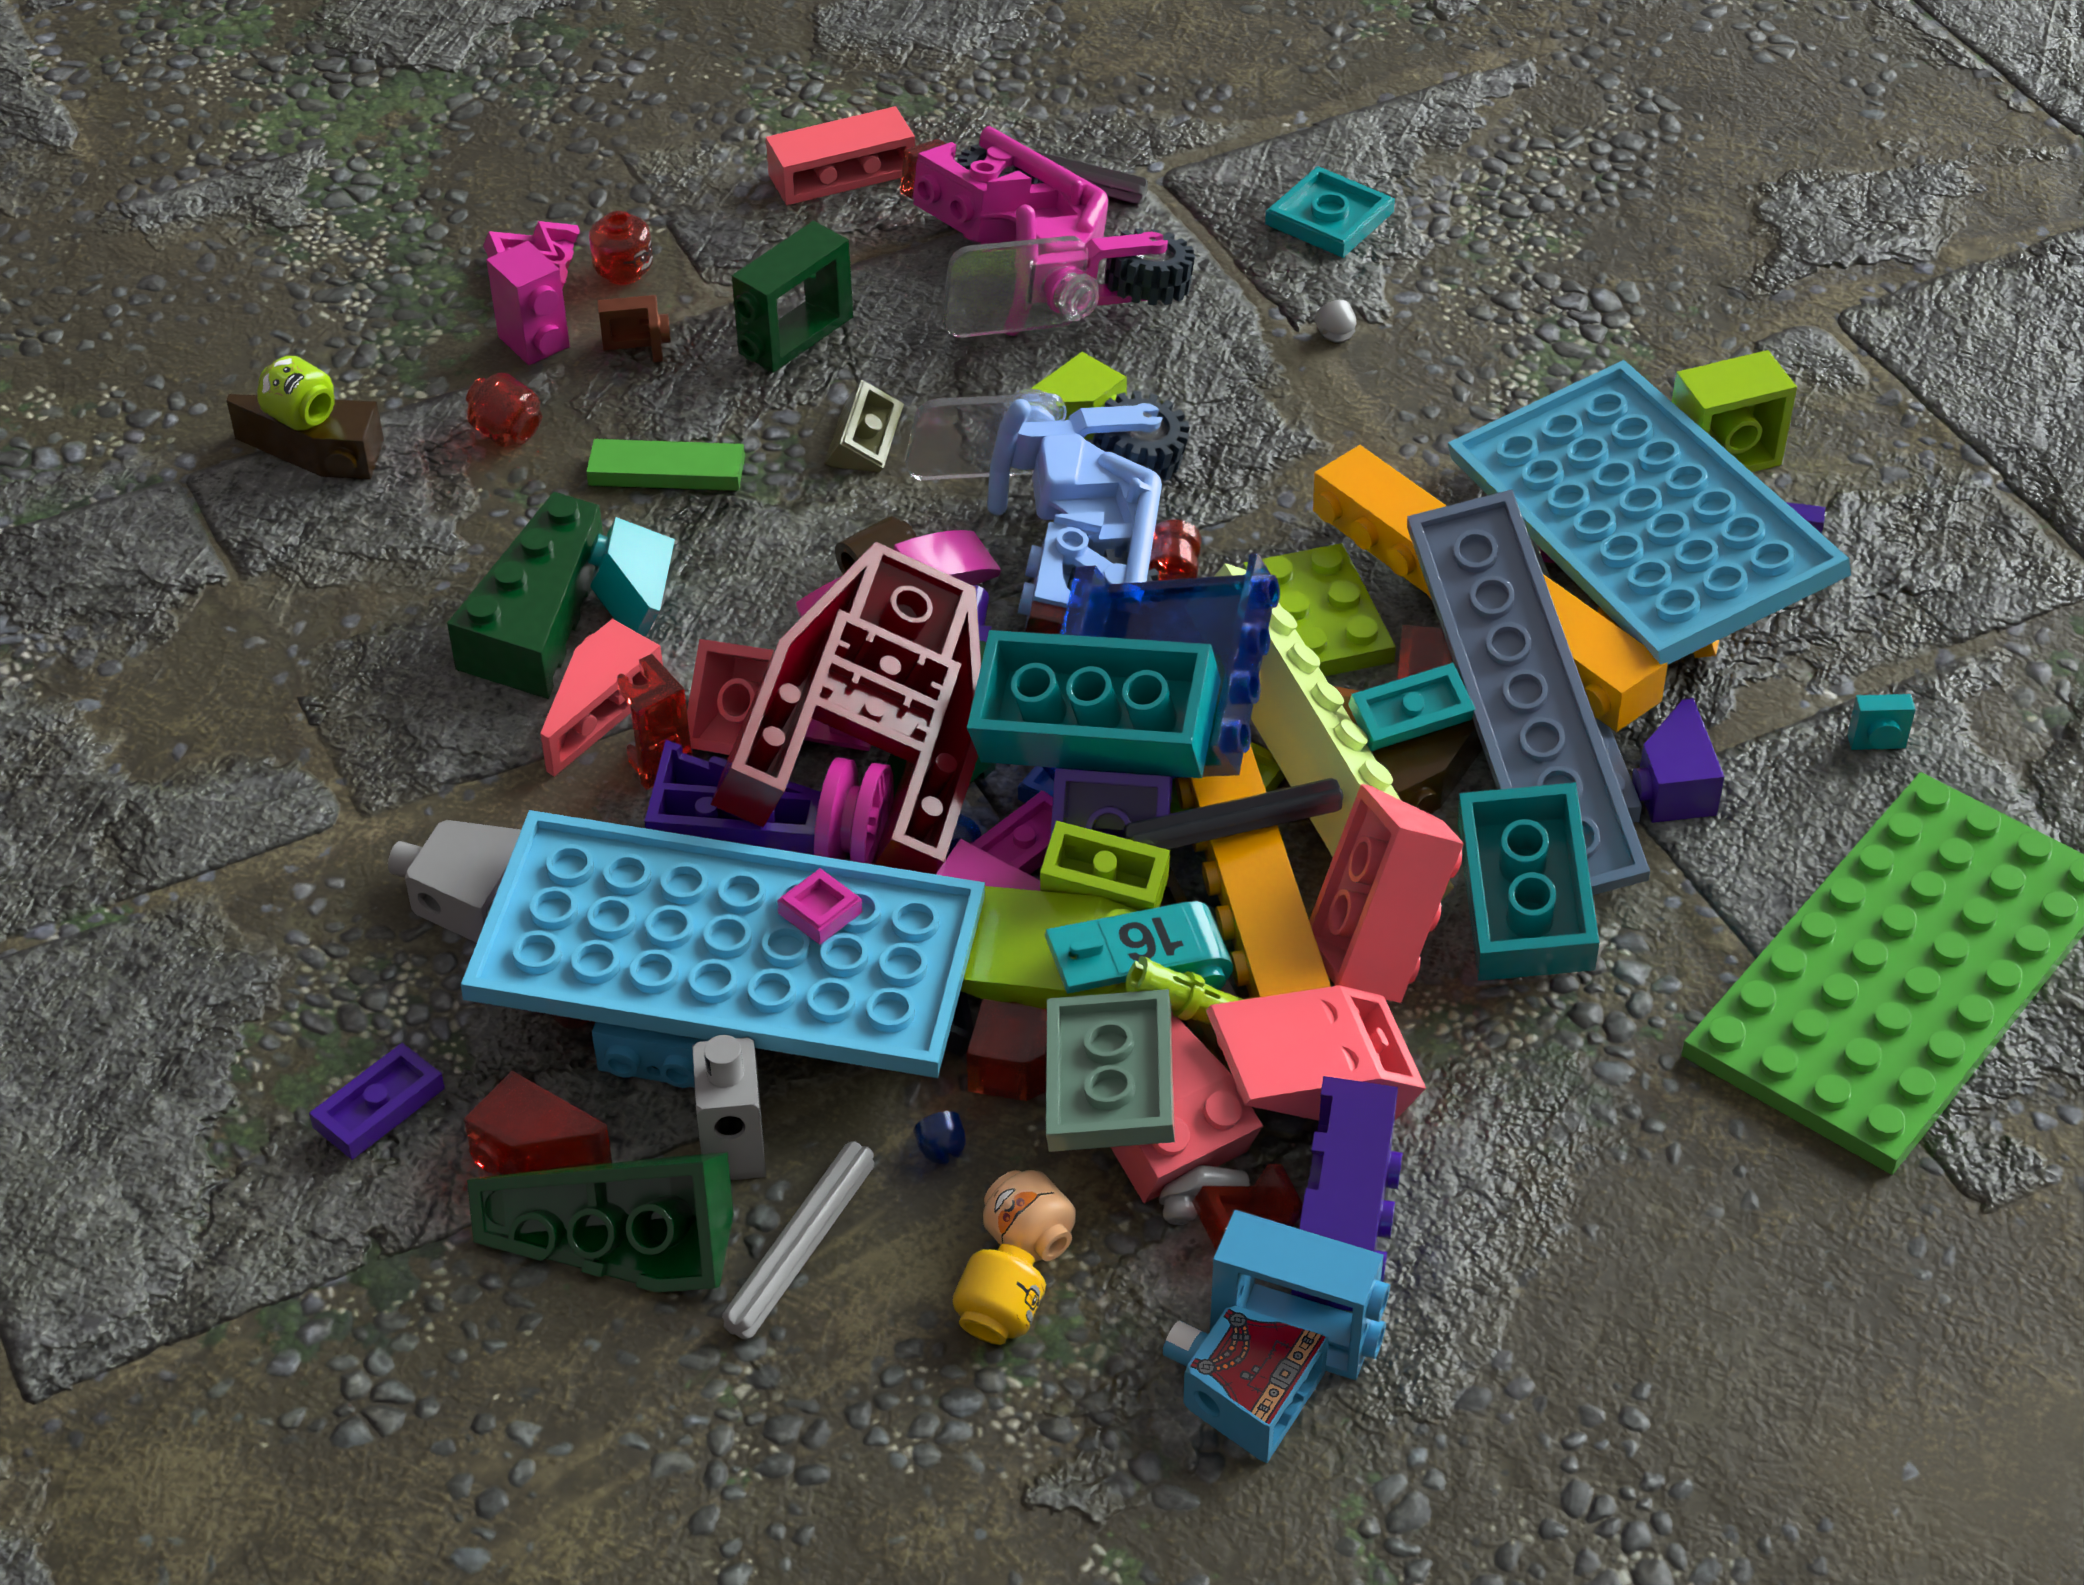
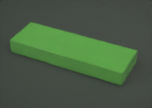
M594 439L586 471L588 485L737 491L741 483L745 450L744 444Z

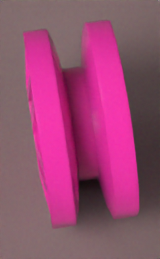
M835 757L829 766L818 804L814 855L846 860L848 853H850V861L872 864L894 800V779L890 765L871 763L863 777L861 786H859L858 768L855 760Z

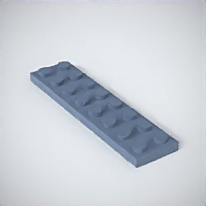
M1513 490L1407 516V529L1453 663L1476 708L1473 714V721L1497 790L1576 782L1592 894L1595 895L1648 881L1650 875L1649 866Z

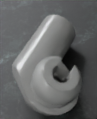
M1206 1165L1197 1166L1163 1187L1159 1197V1203L1164 1205L1163 1218L1173 1225L1188 1224L1197 1215L1194 1203L1206 1197L1242 1201L1248 1194L1249 1177L1243 1170Z

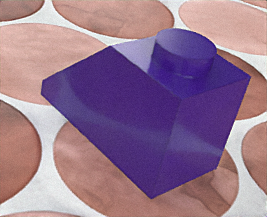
M1694 698L1683 699L1650 736L1643 746L1640 768L1633 769L1632 783L1639 800L1644 801L1652 823L1717 816L1725 776Z

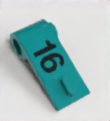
M1198 901L1183 902L1046 929L1045 939L1067 994L1126 982L1129 969L1135 961L1139 962V957L1141 956L1182 974L1187 971L1203 977L1205 984L1217 990H1221L1224 987L1226 980L1233 972V963L1211 911L1205 903Z

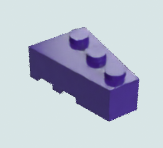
M668 740L665 741L644 821L646 829L814 855L815 825L821 796L820 791L788 781L784 794L765 826L760 827L710 805L727 760L712 756L708 762L682 753V745Z
M1323 1076L1320 1094L1319 1125L1317 1132H1314L1312 1145L1313 1159L1308 1187L1305 1189L1299 1229L1383 1254L1381 1281L1384 1282L1388 1252L1378 1251L1376 1248L1378 1237L1391 1238L1395 1202L1384 1200L1386 1188L1398 1190L1403 1152L1391 1151L1398 1087ZM1293 1289L1291 1291V1295L1336 1309L1353 1311V1308Z

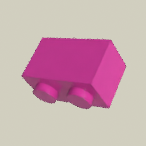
M529 241L486 259L498 337L528 365L570 347L560 269Z

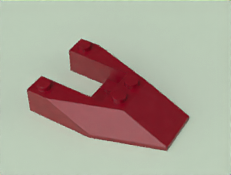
M875 542L778 641L727 759L710 805L760 827H764L785 792L812 718L907 760L872 865L936 875L945 861L978 758L977 751L967 730L981 668L976 587Z

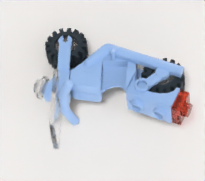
M1024 389L1017 391L1013 395L938 398L923 403L917 409L905 458L906 468L911 477L917 480L989 477L987 507L991 514L998 516L1002 515L1007 509L1010 476L1033 474L1032 480L1037 516L1043 520H1054V522L1048 523L1042 547L1031 546L1025 576L1035 578L1034 584L1024 582L1018 608V614L1027 615L1024 632L1081 636L1086 631L1088 632L1087 636L1138 640H1146V636H1151L1165 596L1163 595L1164 583L1163 581L1158 582L1160 574L1155 568L1148 571L1162 488L1160 477L1165 482L1171 479L1172 473L1176 474L1178 472L1190 435L1188 433L1190 429L1189 422L1183 421L1185 414L1181 409L1172 412L1174 403L1166 399L1163 404L1157 402L1159 395L1150 393L1148 399H1142L1141 391H1133L1131 399H1129L1124 392L1117 394L1115 401L1112 398L1107 400L1104 407L1080 408L1071 414L1068 420H1065L1066 406L1060 396L1038 389ZM1094 433L1092 444L1084 439L1087 434Z

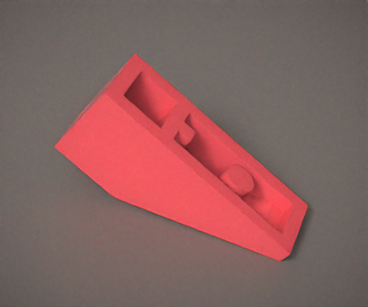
M611 619L594 634L586 637L575 648L540 733L547 773L555 777L665 685L660 645Z

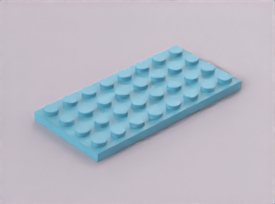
M1625 360L1448 442L1451 459L1487 495L1513 490L1529 537L1623 631L1642 643L1660 665L1667 662L1670 664L1851 575L1850 560L1842 551Z
M529 810L461 982L463 1000L704 1040H710L718 1035H729L734 1038L748 1037L754 1040L755 1048L938 1078L985 898V882ZM819 868L862 899V913L821 945L779 915L777 902L780 897Z

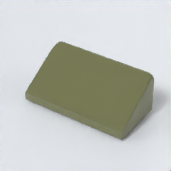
M861 380L843 405L824 464L836 468L881 472L884 468L904 404Z

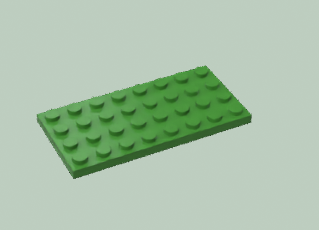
M1919 772L1684 1040L1681 1056L1893 1175L2084 935V854Z

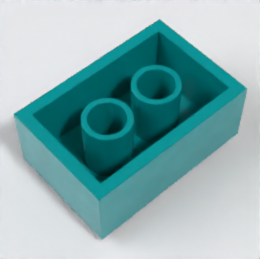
M1576 782L1459 793L1458 830L1459 837L1464 843L1462 847V861L1478 981L1594 971L1596 969L1600 941Z

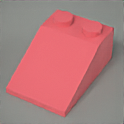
M1172 1011L1175 1142L1111 1147L1143 1203L1160 1196L1166 1184L1197 1166L1218 1167L1246 1153L1263 1127L1253 1108L1244 1105L1242 1098L1237 1092L1232 1074L1178 1017L1173 1016Z

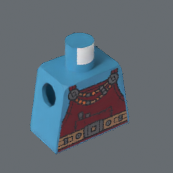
M1232 1306L1224 1310L1209 1334L1183 1321H1177L1166 1338L1163 1356L1187 1367L1184 1374L1183 1403L1188 1410L1257 1459L1268 1463L1325 1374L1329 1336L1319 1331L1239 1306Z

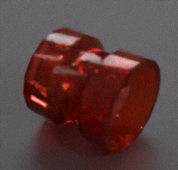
M1166 520L1155 526L1148 571L1154 568L1160 574L1158 582L1163 581L1164 592L1167 593L1186 591L1193 587L1197 581L1198 557L1201 552L1202 536L1195 526L1183 520Z

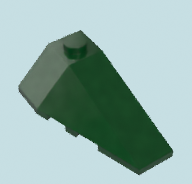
M728 1152L662 1157L479 1177L467 1180L474 1243L540 1261L548 1259L581 1268L583 1273L598 1277L604 1275L635 1283L636 1287L652 1292L715 1289L720 1287L734 1216Z

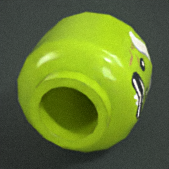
M284 356L275 360L262 371L259 377L257 399L261 409L293 430H307L323 423L333 410L335 397L331 378L328 374L298 356Z

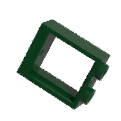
M814 220L731 275L738 353L772 373L853 318L849 239ZM804 281L805 302L778 319L776 299Z

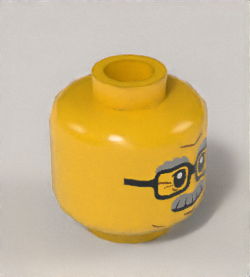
M1001 1244L998 1250L983 1249L970 1257L953 1295V1307L961 1317L959 1325L962 1329L978 1339L999 1345L1005 1344L1007 1338H1018L1028 1332L1046 1288L1043 1276L1033 1267L1035 1259L1030 1253L1014 1245Z

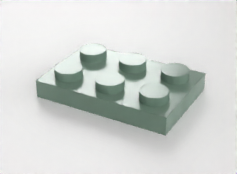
M1169 989L1047 999L1046 1138L1049 1152L1175 1142L1172 1025Z

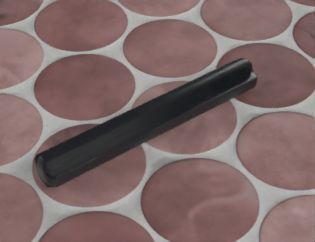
M1328 778L1131 822L1124 826L1123 838L1169 850L1337 812L1342 809L1344 797L1338 781Z

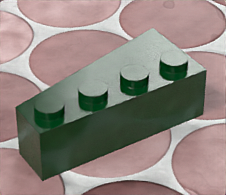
M553 492L447 622L455 670L549 699L554 687L553 676L556 668H561L567 653L566 643L571 630H576L581 617L580 607L584 597L589 596L591 591L590 585L595 566L587 563L597 534L603 535L600 505L557 492Z

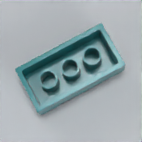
M989 630L967 730L980 761L985 763L1202 778L1221 678L1211 644Z

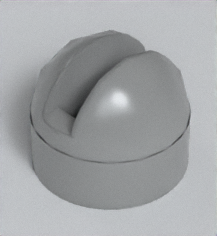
M1334 300L1323 305L1317 311L1314 318L1320 333L1325 339L1334 343H1342L1351 339L1357 324L1356 316L1350 304L1345 300Z

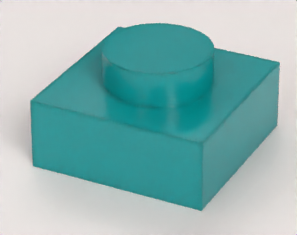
M1856 695L1847 732L1851 750L1906 748L1916 710L1912 695Z

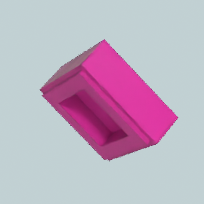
M821 868L777 900L778 914L819 945L862 913V899Z

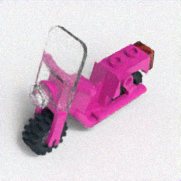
M985 127L980 135L979 146L976 144L972 145L970 150L966 148L962 150L957 162L955 161L956 144L953 142L945 143L940 139L904 150L900 193L914 200L913 204L963 233V236L968 240L981 242L980 245H969L960 248L954 252L948 263L942 320L949 334L954 337L963 338L1000 333L1014 336L1020 331L1069 325L1073 321H1079L1083 317L1090 315L1096 306L1129 302L1140 304V301H1148V305H1157V300H1161L1164 305L1172 304L1173 299L1179 302L1183 300L1184 295H1188L1195 254L1193 247L1187 246V241L1182 238L1174 240L1175 235L1169 232L1163 236V234L1159 233V230L1155 229L1144 233L1143 228L1134 229V234L1125 230L1121 232L1120 236L1115 234L1112 237H1104L1108 209V197L1104 190L993 127ZM1107 258L1104 274L1105 284H1098L1099 262Z

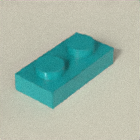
M1454 663L1353 693L1348 703L1357 725L1368 737L1367 746L1370 751L1472 720L1474 710H1476Z

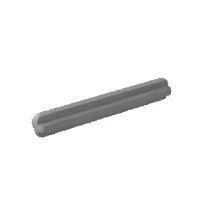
M855 1141L844 1145L723 1312V1327L730 1334H736L744 1340L754 1336L874 1168V1153L870 1148L861 1146Z

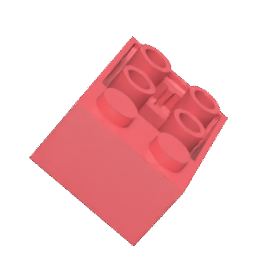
M1339 985L1213 1004L1206 1010L1217 1037V1044L1223 1051L1235 1080L1237 1092L1246 1106L1319 1121L1323 1076L1398 1087L1396 1120L1426 1089L1390 1008L1382 995Z

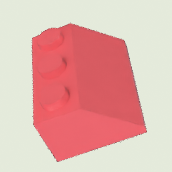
M1365 784L1360 785L1309 922L1326 973L1335 986L1340 985L1382 995L1385 1000L1401 1003L1408 984L1413 983L1419 973L1421 951L1428 933L1433 931L1439 922L1441 900L1449 880L1459 871L1464 843L1443 820Z

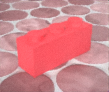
M896 106L766 137L768 173L786 206L915 175L916 171L915 136Z

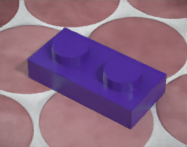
M402 1042L309 1112L312 1127L353 1160L445 1089L441 1072Z

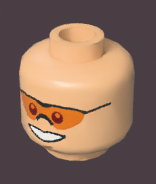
M1013 1170L999 1177L988 1189L984 1198L983 1225L1000 1245L1010 1244L1030 1253L1034 1257L1035 1262L1042 1259L1044 1261L1054 1260L1069 1247L1072 1241L1071 1231L1075 1224L1076 1209L1043 1172Z

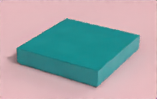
M1316 166L1266 210L1265 225L1344 258L1394 212L1395 198Z

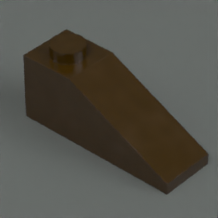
M228 394L226 402L235 439L321 477L372 478L384 442L377 402L335 399L333 410L323 423L307 430H293L263 412L258 403L257 395Z
M1472 718V720L1371 751L1376 761L1383 765L1393 778L1391 785L1400 800L1432 815L1442 807L1483 748Z

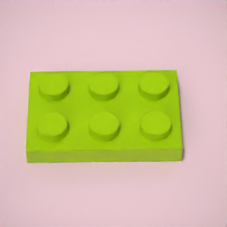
M1343 543L1243 563L1244 570L1248 571L1250 568H1254L1266 575L1273 583V594L1281 607L1295 619L1297 633L1304 644L1318 656L1320 660L1318 667L1324 676L1395 662L1396 646Z

